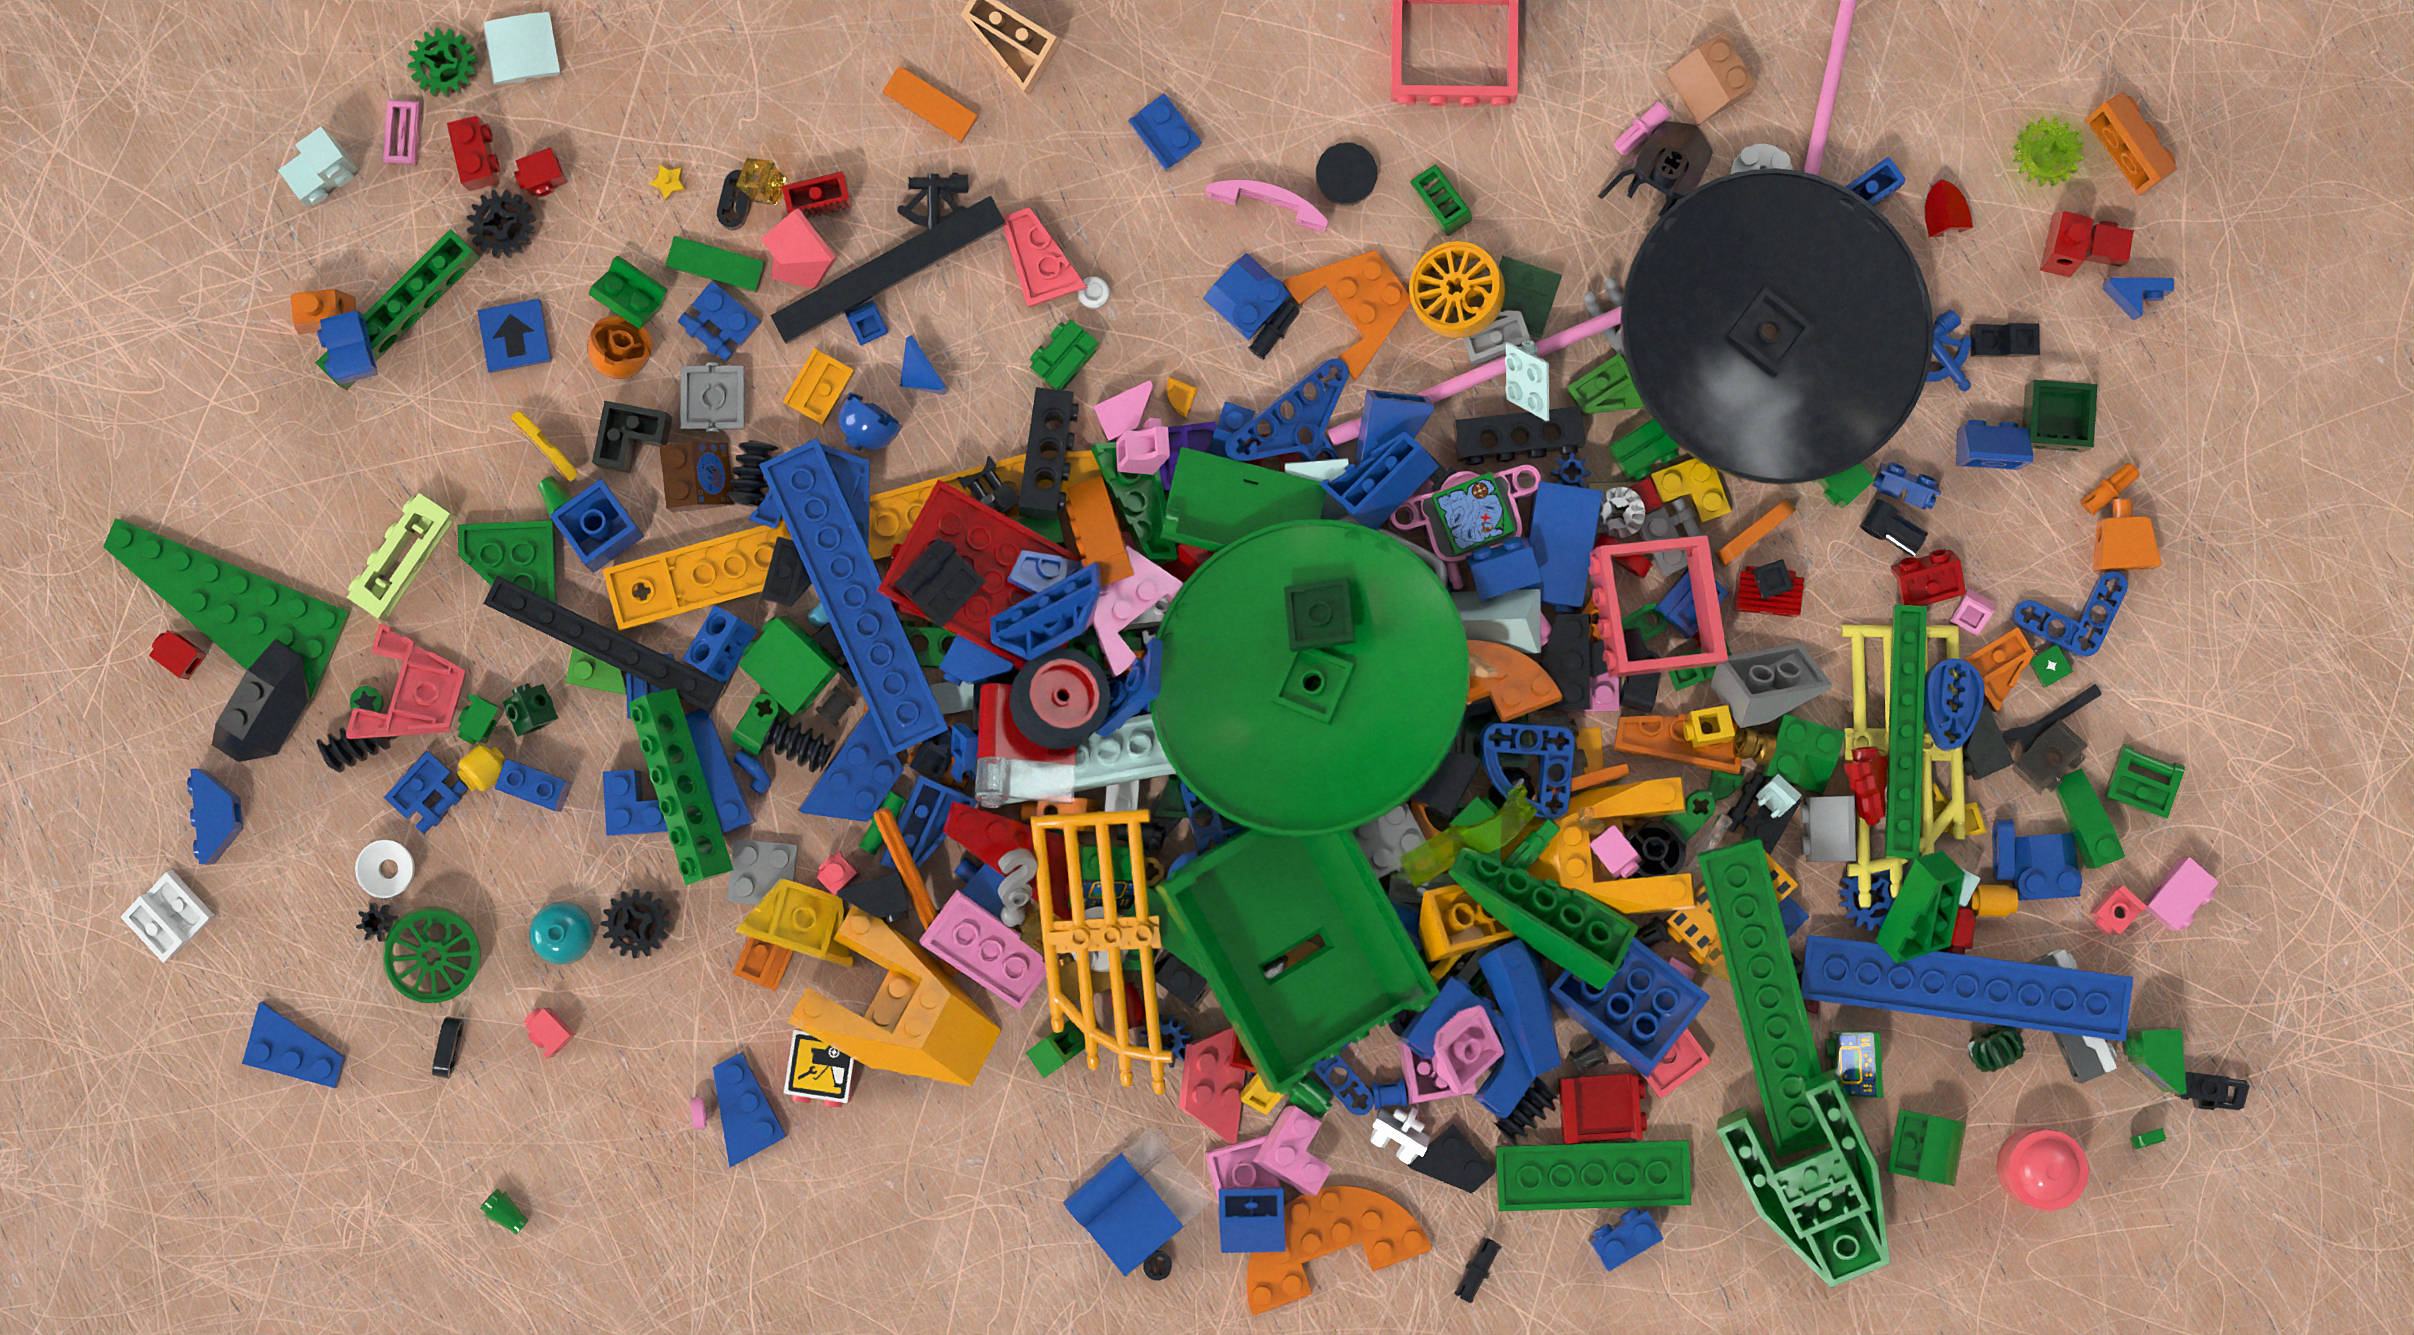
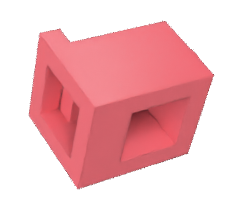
M840 851L834 856L828 857L816 872L817 878L834 896H838L837 890L847 888L861 874Z
M2114 885L2090 914L2096 919L2094 924L2106 935L2111 933L2113 935H2121L2147 906L2124 885ZM2118 906L2123 909V915L2120 918L2114 915V910Z
M550 1007L543 1008L541 1011L536 1008L524 1019V1022L527 1024L525 1027L530 1031L528 1037L539 1048L544 1046L547 1049L543 1053L546 1058L554 1057L576 1035Z

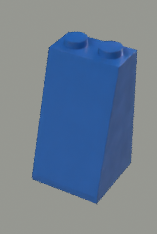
M1542 481L1538 482V487L1532 496L1526 537L1532 546L1542 581L1518 590L1540 589L1541 609L1544 604L1555 606V612L1573 614L1574 609L1580 610L1582 608L1589 572L1588 567L1590 566L1589 552L1593 550L1603 491Z

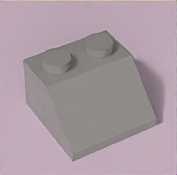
M1854 796L1805 798V804L1800 805L1801 824L1805 823V836H1801L1800 849L1801 855H1806V862L1856 861Z

